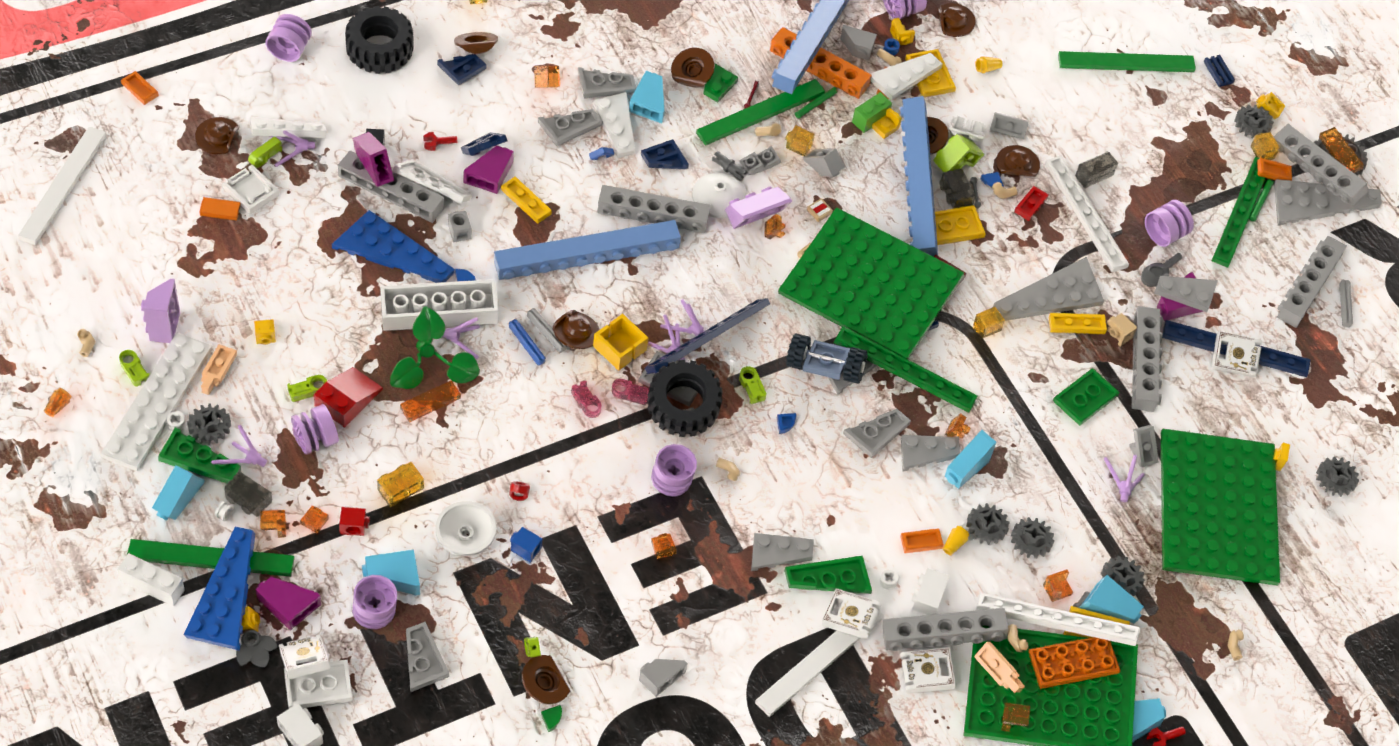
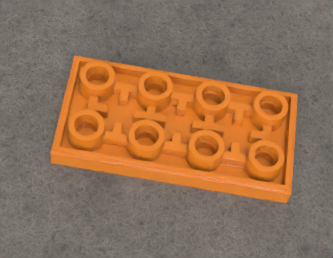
M1091 637L1029 649V656L1040 689L1120 673V668L1109 640Z

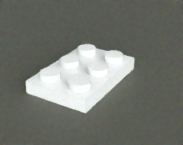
M348 660L329 662L330 669L288 679L284 668L289 709L297 703L302 708L353 701Z

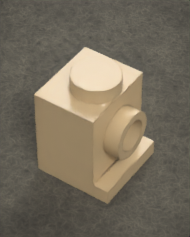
M1123 313L1116 317L1112 316L1106 323L1109 326L1107 331L1119 341L1118 345L1120 347L1131 340L1137 330V326Z

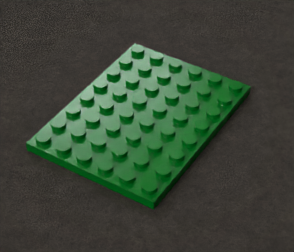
M836 207L780 286L778 294L841 327L844 326L905 359H909L963 279L964 272Z
M1164 428L1161 430L1162 570L1279 585L1276 461L1273 459L1275 444Z
M982 626L985 629L990 628L989 626ZM1017 628L1019 640L1025 639L1028 643V649L1023 650V652H1018L1008 641V636L1007 639L998 642L990 640L977 644L973 643L963 736L1031 746H1132L1138 644L1132 646L1110 641L1120 668V673L1040 689L1029 656V649L1086 639L1087 637ZM986 642H991L1019 674L1018 679L1025 686L1021 692L1014 693L1010 688L1006 689L1004 686H1000L974 657Z

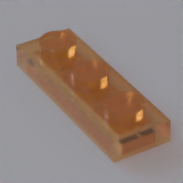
M1335 127L1319 134V139L1338 162L1353 173L1363 169L1364 164Z
M450 380L401 403L400 409L410 423L461 399V393L453 381Z

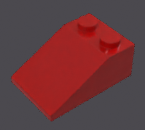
M351 367L326 381L313 394L314 406L324 404L332 419L345 428L383 390V387L356 368Z

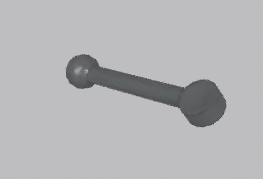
M972 177L970 183L973 185L974 206L980 208L981 202H979L976 187L977 178Z

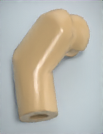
M882 48L877 51V56L890 66L902 63L900 57H894Z
M774 123L772 126L756 127L755 133L756 136H778L781 133V126Z
M1000 182L994 183L992 186L994 194L1001 199L1017 195L1016 187L1006 189L1002 187Z
M80 329L77 336L83 346L79 353L83 357H88L95 345V339L89 331Z
M718 458L716 467L727 470L729 472L727 478L736 481L738 475L740 476L737 466L731 461Z
M1014 624L1008 625V641L1018 652L1027 650L1028 643L1026 640H1019L1017 626Z
M1233 630L1229 635L1228 648L1234 661L1240 660L1243 657L1238 646V641L1244 639L1242 630Z

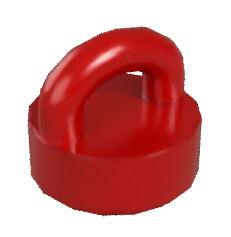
M518 481L511 482L510 497L516 501L526 500L529 495L530 485ZM514 492H515V493L524 494V495H523V496H516V495L514 494Z

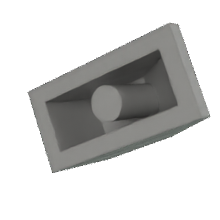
M843 25L840 39L852 56L869 60L877 34Z
M836 148L814 149L803 157V160L821 176H830L832 178L839 175V171L845 168Z
M655 659L651 663L647 662L642 666L639 681L657 697L686 673L688 663L685 660Z

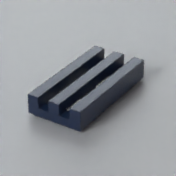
M1220 54L1216 57L1211 56L1210 59L1208 57L1204 59L1203 62L1218 87L1234 84L1235 78Z

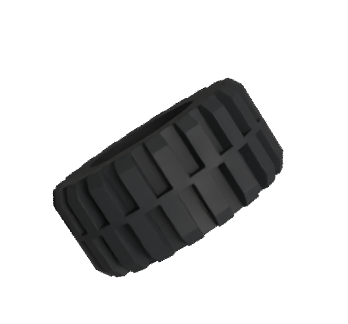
M379 6L364 8V11L357 12L355 17L352 16L346 25V52L351 62L356 64L358 68H364L369 73L373 71L375 74H380V72H385L386 74L390 73L391 70L396 71L400 69V66L403 67L411 59L414 50L412 24L403 13L399 14L398 10L394 8L391 10L386 6L384 8H379ZM373 36H387L393 39L385 44H374L367 41V39Z
M684 359L679 360V363L676 364L675 361L668 363L667 368L662 366L659 369V373H655L652 382H650L647 403L649 414H652L654 423L659 422L660 429L663 431L665 429L669 430L668 434L673 436L674 433H678L679 437H685L686 434H690V437L696 436L698 431L702 434L707 430V426L711 427L720 412L723 390L720 387L719 379L717 377L714 378L715 373L711 369L709 371L706 370V365L702 363L697 365L696 361L690 360V363L685 362ZM676 387H690L701 395L703 403L693 410H680L669 402L667 393Z

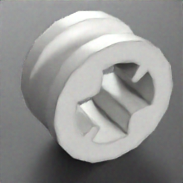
M174 411L167 416L168 427L171 431L175 427L180 430L185 427V417L181 412Z
M222 501L215 511V517H221L222 521H227L233 512L234 506Z
M884 570L880 576V585L887 590L894 589L898 582V574L893 570ZM886 577L893 578L892 582L890 580L889 582L885 581Z

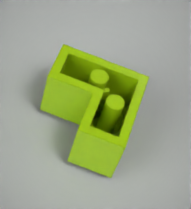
M956 134L949 139L948 144L936 153L933 161L945 175L954 177L964 165L973 167L985 154L973 140Z

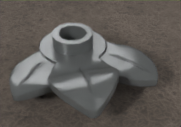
M249 630L241 637L242 645L240 646V651H236L237 661L241 666L251 661L258 667H266L269 662L268 651L275 650L277 643L271 636H261L259 632ZM251 639L255 640L254 643H248Z

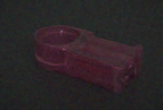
M616 379L612 383L611 392L616 398L646 405L649 387L632 384V381L625 379ZM622 385L626 389L623 392H619L615 387Z
M581 381L579 386L577 384L573 385L571 394L584 414L590 418L598 417L601 413L602 405L596 395L593 396L588 389L587 381ZM589 405H596L598 409L590 411L587 407Z

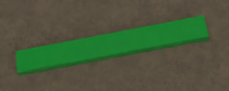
M1059 51L1058 53L1060 68L1195 72L1196 70L1194 55Z
M817 79L797 86L792 94L787 92L778 94L696 129V134L706 146L818 98L825 93V90Z
M1255 157L1211 260L1227 268L1231 263L1265 181V177L1258 176L1257 160L1260 159L1258 157Z
M842 326L834 341L838 346L867 350V361L968 413L978 397L976 394Z
M130 539L127 554L129 553L151 563L215 569L224 548ZM253 551L249 565L251 567L250 573L292 577L295 557L293 555Z

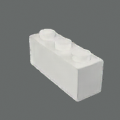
M129 553L117 569L121 582L172 606L176 604L185 591L182 578Z

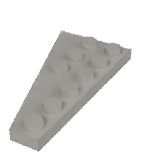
M1276 179L1274 182L1278 226L1284 225L1285 222L1296 223L1302 219L1313 220L1331 217L1342 212L1343 214H1348L1354 210L1380 208L1382 204L1379 189L1368 188V192L1352 206L1348 202L1344 203L1335 192L1331 193L1325 184Z
M1085 257L995 302L993 309L998 322L1101 306L1104 303V299L1088 259Z

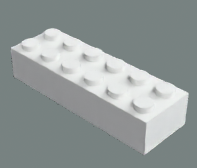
M495 279L380 286L383 331L412 329L416 318L424 306L436 311L443 319L445 327L459 326L476 317L478 321L471 325L498 324V301Z

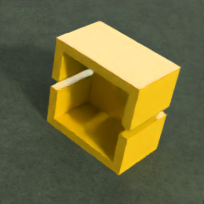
M623 313L610 322V327L606 325L594 334L593 347L618 371L628 365L632 358L636 359L647 351L648 337Z

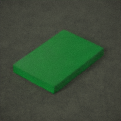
M1092 368L1053 398V402L1081 426L1117 398L1120 392Z

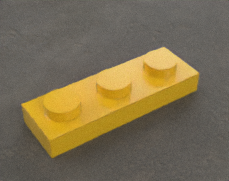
M516 176L501 185V190L537 224L551 215L552 210Z
M1050 313L1048 317L1050 332L1105 334L1107 331L1105 315Z

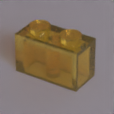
M412 462L402 464L396 470L389 474L385 473L377 479V490L389 507L424 489V478Z

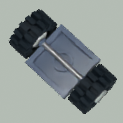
M797 333L793 335L786 358L788 367L840 380L842 373H844V381L860 384L866 368L865 365L867 364V350L855 347L846 348L814 340L812 347H810L811 338L809 336Z

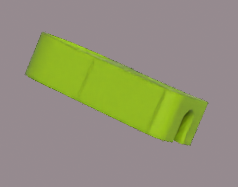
M272 137L250 154L248 162L255 168L261 167L268 162L269 158L279 151L282 152V142L277 137Z
M133 350L122 351L119 354L120 365L133 385L138 387L142 381L146 382L149 373L146 372L141 364V360ZM127 356L134 358L130 363H125L123 359Z
M750 366L743 367L740 371L739 380L750 398L749 403L755 404L765 401L767 393L756 369ZM751 373L753 378L746 379L743 377V374Z
M314 375L307 377L306 381L292 385L288 383L287 388L291 401L297 402L314 397L313 394L319 388L314 387L313 384L317 381L325 383L327 381L326 377Z
M538 637L524 638L527 657L541 656Z

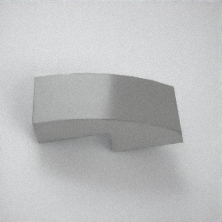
M772 146L759 154L753 152L739 160L748 175L765 171L781 163Z

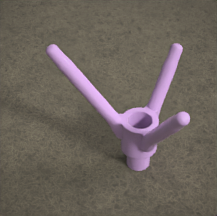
M284 130L283 134L288 137H275L294 143L295 151L281 159L275 166L278 167L295 155L303 152V150L314 149L315 142L298 138Z
M682 299L681 303L693 324L689 328L671 326V328L675 331L693 333L697 336L704 332V328L699 324L689 303L686 304L684 299ZM660 325V328L667 329L666 325Z
M663 315L672 345L668 349L652 342H648V345L669 353L681 346L680 331H675V340L668 317Z
M477 317L457 327L445 330L442 338L451 340V342L460 346L467 353L473 355L475 359L479 358L477 354L459 341L460 333L480 328L479 325L469 326L478 321Z
M238 425V428L250 450L248 451L236 442H232V445L246 454L245 459L212 461V464L252 463L262 467L267 462L266 459L261 457V454L257 453L258 451L254 448L242 425Z
M1137 455L1133 456L1126 481H1120L1107 457H1104V461L1115 479L1118 489H1120L1121 502H1128V497L1131 495L1134 487L1145 476L1142 473L1133 483L1131 482Z

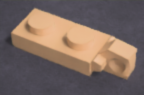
M218 344L202 372V393L209 395L214 386L218 387L237 356V350Z
M986 642L974 656L1000 686H1004L1006 689L1010 688L1014 693L1021 692L1025 687L1018 679L1019 674L991 642Z

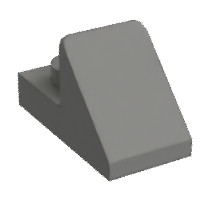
M1147 425L1133 429L1135 442L1129 444L1133 454L1137 455L1136 460L1139 466L1145 467L1159 463L1154 426Z

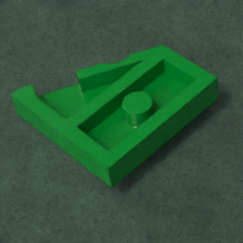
M715 63L713 76L705 84L703 94L718 103L738 82V76Z

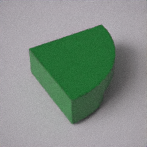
M561 705L541 711V716L548 733L553 731L561 720Z

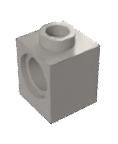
M457 211L448 214V227L453 243L472 239V228L467 212Z

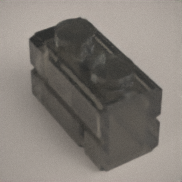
M1107 151L1080 163L1075 174L1076 179L1084 188H1087L1113 176L1118 162Z
M963 169L944 172L939 181V186L942 191H945L947 204H951L952 209L972 206L976 196Z
M238 472L225 485L224 490L227 501L231 504H238L248 515L253 514L259 517L264 509L272 503V492L242 472Z

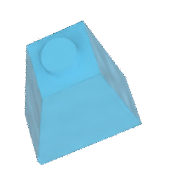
M645 71L630 99L629 112L662 124L664 118L662 76Z
M981 430L947 467L945 477L948 482L955 485L958 489L990 462L997 442Z
M175 465L152 509L158 511L156 515L166 521L168 518L176 520L206 480Z
M414 549L365 556V564L362 565L363 577L381 575L388 578L395 585L397 591L420 595V583Z
M1106 575L1097 582L1079 608L1130 621V623L1135 624L1141 617L1140 611L1144 606Z
M1160 698L1135 701L1132 742L1149 733L1153 728L1159 727L1166 717V710L1162 706Z

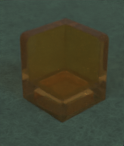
M534 66L535 88L560 87L559 66Z
M285 510L260 511V529L277 530L278 538H285Z
M1068 569L1049 575L1045 579L1043 587L1052 602L1073 594L1066 580L1069 575Z
M1005 703L1001 730L1010 732L1011 724L1028 726L1030 706Z

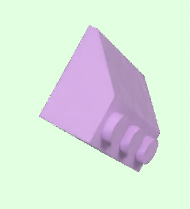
M770 186L761 190L762 193L756 194L753 192L746 195V199L740 200L737 198L730 201V205L725 211L733 229L783 211L792 202L791 198L779 187L772 189Z
M171 278L148 291L146 299L142 300L143 322H146L145 332L148 333L150 341L170 343L175 336L180 316L175 279Z

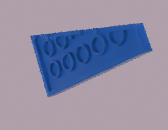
M370 210L332 243V249H341L353 256L357 254L365 257L368 261L392 269L396 267L402 269L405 273L410 274L411 272L435 283L446 282L455 274L453 267Z
M234 527L183 634L186 638L240 651L241 644L239 639L243 631L242 617L245 614L249 586L247 580L251 572L249 565L250 558L253 556L255 542L253 530Z

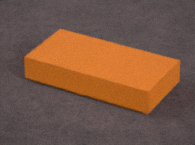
M136 71L121 80L122 85L144 105L159 96L158 91Z
M1264 158L1257 160L1258 176L1273 180L1292 181V167L1290 165Z
M203 197L199 214L200 216L237 221L241 204L236 201Z
M939 528L904 532L900 535L904 553L937 550L944 547Z

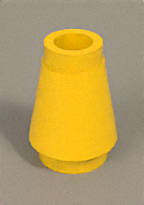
M985 56L977 58L975 62L976 70L981 73L1001 69L1003 65L1001 58Z
M961 526L952 528L942 548L943 551L952 556L968 541V531Z

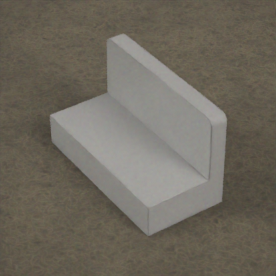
M994 112L990 130L1024 139L1029 121Z

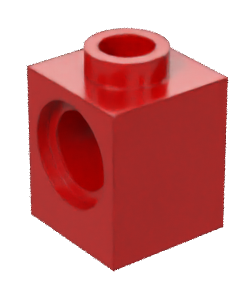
M341 507L340 534L364 536L365 528L369 529L370 517L366 516V509Z

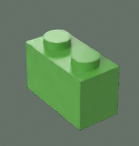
M881 92L855 108L852 123L863 133L867 132L872 128L873 123L886 115L887 109L892 107V102Z

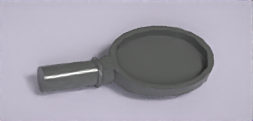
M1177 253L1169 260H1166L1165 263L1148 265L1141 274L1142 283L1149 287H1156L1160 276H1169V268L1180 261L1182 255Z

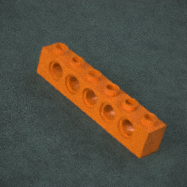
M782 27L772 38L770 51L784 58L787 49L790 50L792 41L796 40L797 34ZM821 47L806 70L858 99L870 86L872 77L870 73Z

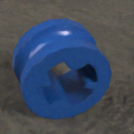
M887 39L883 49L894 56L899 52L900 43L896 39Z

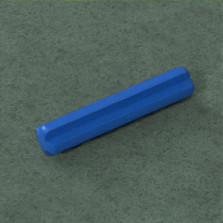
M517 319L510 321V330L537 365L545 363L546 357Z

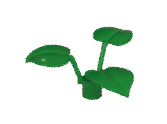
M424 306L412 328L414 336L419 340L416 344V349L419 352L417 353L418 361L416 363L412 357L400 360L392 371L390 385L403 389H411L418 386L424 375L423 370L418 367L421 364L422 356L429 358L435 355L449 365L447 376L455 383H467L474 380L479 375L480 369L476 359L470 353L461 352L456 354L451 363L435 351V347L431 343L432 339H440L443 336L445 324L436 311Z

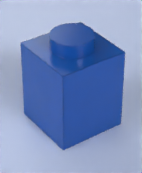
M521 527L518 532L515 531L510 538L511 551L530 563L542 549V538L524 527Z

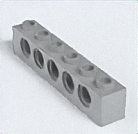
M1287 124L1273 137L1274 148L1278 152L1286 154L1291 162H1296L1304 172L1312 174L1317 182L1325 184L1331 193L1335 192L1344 203L1348 202L1354 206L1368 192L1365 181L1290 124Z
M351 150L338 164L339 177L431 223L435 221L444 209V197L440 193L433 192L425 186L417 184L393 171L394 181L377 187L357 154Z
M602 185L597 213L649 223L675 220L678 229L705 233L710 205Z
M1327 236L1324 241L1320 240L1316 247L1317 253L1313 252L1308 259L1310 264L1304 265L1300 272L1303 275L1301 277L1297 276L1293 283L1294 289L1290 287L1285 296L1287 300H1282L1277 309L1280 312L1277 318L1297 328L1340 260L1347 245L1330 236Z
M1138 306L1134 314V325L1137 326V330L1133 337L1132 409L1154 412L1157 405L1161 404L1162 394H1159V389L1162 385V378H1159L1162 363L1159 362V358L1162 356L1160 343L1163 333L1160 332L1163 317H1160V309Z
M1005 608L883 619L882 626L885 650L899 651L906 648L920 649L927 646L940 647L948 644L961 645L969 642L977 644L990 640L998 642L1007 639L1008 635ZM982 626H989L990 628L985 629ZM966 627V628H969L970 630H967V631H966V630H963V629H961V628ZM946 629L949 632H942L941 630ZM926 631L929 634H922L921 632ZM907 633L908 636H902L900 634Z

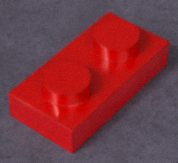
M1033 186L1015 207L1014 213L1030 221L1048 199L1049 194Z

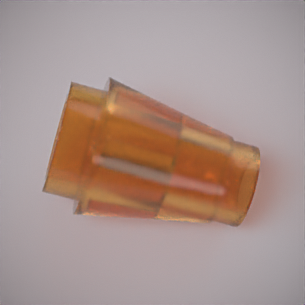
M60 387L54 390L43 410L44 413L53 418L70 403L72 396Z

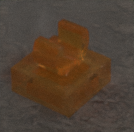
M775 214L765 222V238L771 240L775 236L782 238L785 235V232L781 231L786 227L782 223V216Z
M960 413L953 418L944 435L947 437L957 435L960 438H963L965 434L968 435L971 428L964 424L967 417Z
M311 506L301 518L300 524L318 533L328 521L329 515L316 506Z
M670 533L660 534L657 537L651 538V544L657 559L676 554L677 550Z

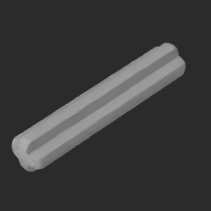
M1343 279L1339 284L1342 326L1349 328L1353 324L1351 283L1349 280Z
M532 308L527 312V317L558 352L561 353L567 349V346L556 338L552 327L536 309Z

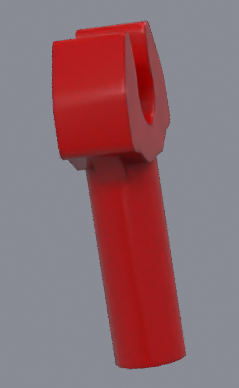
M428 132L423 135V141H432L424 143V148L430 151H435L439 144L458 143L457 136L437 137L434 132Z
M1156 727L1150 731L1146 738L1152 739L1156 737L1159 739L1152 746H1166V740L1185 735L1186 732L1184 727L1167 732H1162Z

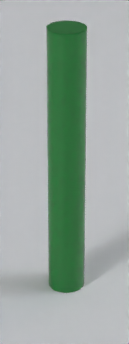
M835 87L831 88L795 112L796 118H801L838 92Z
M1267 180L1249 217L1250 221H1256L1274 184L1272 180Z

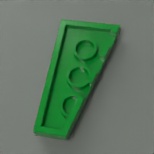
M176 427L158 455V461L172 466L177 465L187 471L230 485L235 483L241 472L239 464H212L213 460H226L229 458L222 454H216L210 447L201 445L196 442L195 438L190 435H184Z
M863 555L787 566L784 570L789 588L835 591V589H839L849 593H872Z

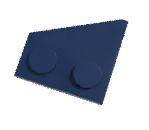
M476 54L456 56L450 61L437 60V65L458 86L486 69V63Z
M489 132L460 148L463 154L475 156L480 151L505 143L508 140L505 134Z
M674 139L641 150V156L648 168L688 169L689 167L687 160Z

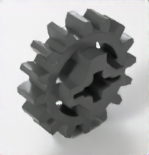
M1249 104L1246 108L1242 106L1237 111L1234 120L1236 122L1235 127H1240L1239 132H1245L1244 136L1251 135L1252 139L1254 136H1257L1258 139L1262 135L1266 137L1270 133L1274 121H1271L1272 116H1268L1269 111L1264 112L1263 107L1259 109L1257 105L1251 107Z
M209 403L207 408L200 405V410L193 409L194 415L189 414L187 426L189 434L195 439L199 438L200 444L204 440L207 441L208 445L213 440L217 444L218 438L224 440L225 434L230 433L229 428L232 425L229 413L226 414L225 408L220 410L218 404L213 408L211 403Z
M1333 456L1332 460L1326 458L1324 462H1321L1316 471V474H1318L1316 480L1321 481L1319 486H1325V492L1332 491V496L1335 493H1338L1340 497L1344 493L1348 496L1351 491L1355 490L1359 479H1357L1359 473L1354 472L1356 467H1350V461L1345 463L1342 457L1340 460H1337L1335 456Z
M988 503L985 504V507L979 504L977 509L972 508L970 514H968L966 527L969 528L968 533L974 534V540L979 538L980 544L983 541H986L988 545H990L991 541L998 544L999 539L1003 541L1008 533V526L1010 524V521H1006L1008 515H1002L1003 509L996 510V505L990 508Z
M1028 517L1026 522L1021 519L1019 524H1015L1011 533V543H1016L1014 549H1020V555L1026 553L1027 558L1034 555V558L1037 559L1039 554L1044 557L1046 552H1050L1055 541L1053 540L1054 533L1050 532L1051 526L1045 527V521L1039 523L1038 518L1032 521Z
M1117 556L1116 560L1110 558L1109 562L1104 564L1100 574L1102 578L1108 575L1132 596L1140 592L1145 581L1143 579L1144 572H1139L1141 566H1135V560L1129 562L1128 557H1125L1124 560H1121L1120 556Z

